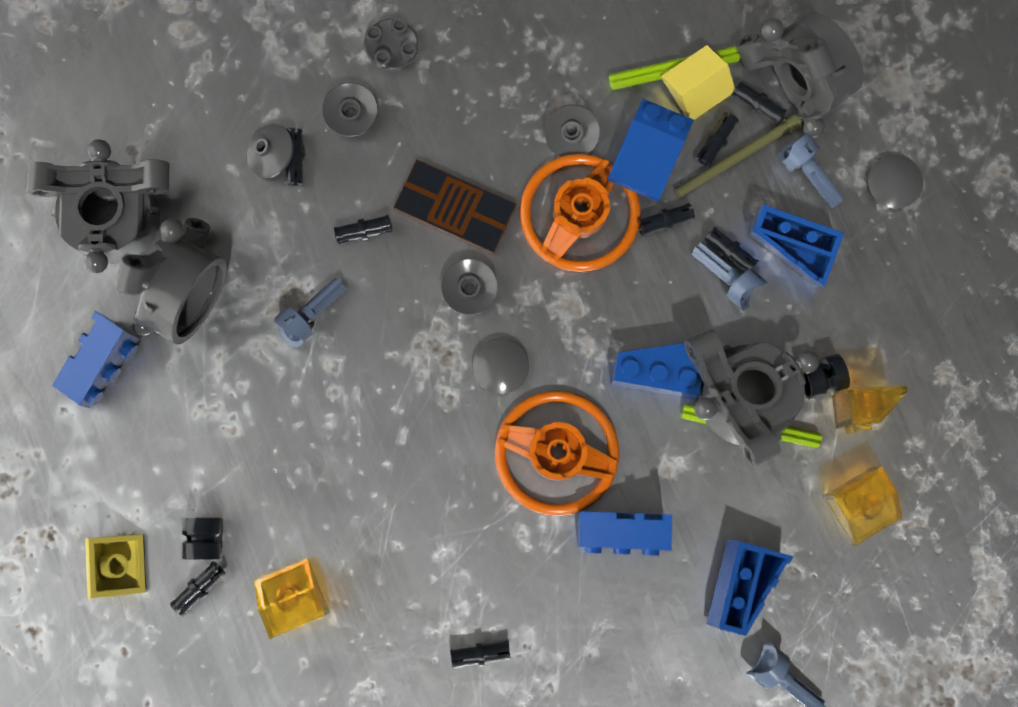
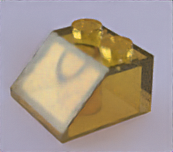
M907 385L848 389L833 395L836 429H845L846 434L872 430V425L881 423L906 394Z
M882 466L866 470L823 496L853 546L903 518L898 492Z
M309 559L254 582L258 611L269 639L330 613Z

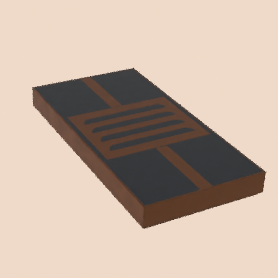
M416 159L393 209L494 255L517 204Z

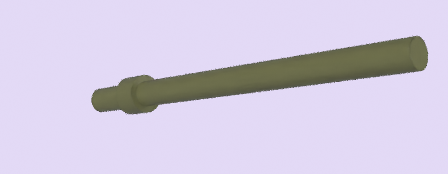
M791 114L783 119V123L676 187L674 189L676 195L679 198L683 197L786 133L792 134L802 127L801 124L804 123V120L797 118L795 114Z

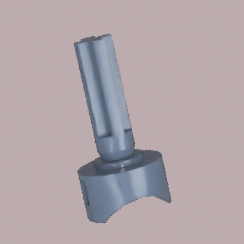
M805 133L796 142H790L780 150L778 157L789 171L801 167L804 174L828 205L834 208L844 200V197L817 161L813 159L815 153L820 148L808 133Z
M702 241L693 249L692 255L730 286L726 298L742 311L749 308L750 298L754 289L757 286L768 284L764 278L751 268L745 273L740 274Z
M334 278L298 312L287 306L275 317L274 322L279 326L280 336L293 348L298 347L313 335L309 323L347 290L342 281Z
M770 642L763 644L761 656L757 664L750 671H746V673L765 689H771L779 685L805 707H826L824 705L825 700L788 671L791 662L790 658Z

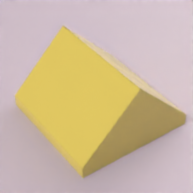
M707 45L660 76L684 115L693 120L732 95L735 90L729 65Z
M143 534L86 538L88 599L146 592Z

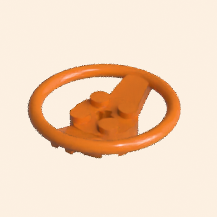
M569 154L546 163L527 183L520 203L522 230L533 250L548 263L568 271H593L614 263L632 245L639 229L637 220L641 219L640 201L636 192L622 187L628 198L630 219L627 231L619 244L609 253L596 259L576 261L563 258L579 238H588L604 226L610 212L608 196L615 183L607 181L614 165L612 162L595 155ZM588 165L596 167L584 179L568 180L559 188L554 200L553 218L555 220L544 244H542L535 233L531 221V204L538 186L548 175L566 166ZM585 203L587 204L586 210L588 211L579 212L574 205Z
M567 391L542 392L521 401L504 419L495 442L496 468L506 490L523 506L545 515H570L595 504L610 488L619 465V442L616 431L607 415L591 400ZM565 402L576 405L592 415L601 426L607 440L608 456L587 445L580 431L568 423L553 422L543 426L541 429L514 426V424L528 410L544 403ZM556 444L563 445L562 450L566 452L565 457L560 456V459L553 458L554 453L550 452L551 446L556 447ZM506 449L530 459L532 467L549 480L561 481L570 479L575 474L601 480L589 494L579 500L566 504L544 503L527 495L515 483L507 465Z

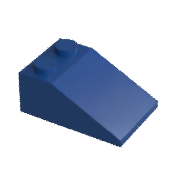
M643 98L607 181L659 202L694 120Z

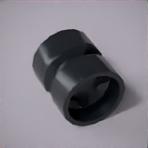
M838 353L821 358L816 371L807 374L803 373L806 381L804 385L805 396L809 400L826 395L827 390L834 393L848 389L850 386L847 366L844 359Z
M182 518V535L186 537V541L181 543L182 560L220 559L221 543L216 540V537L221 534V518Z

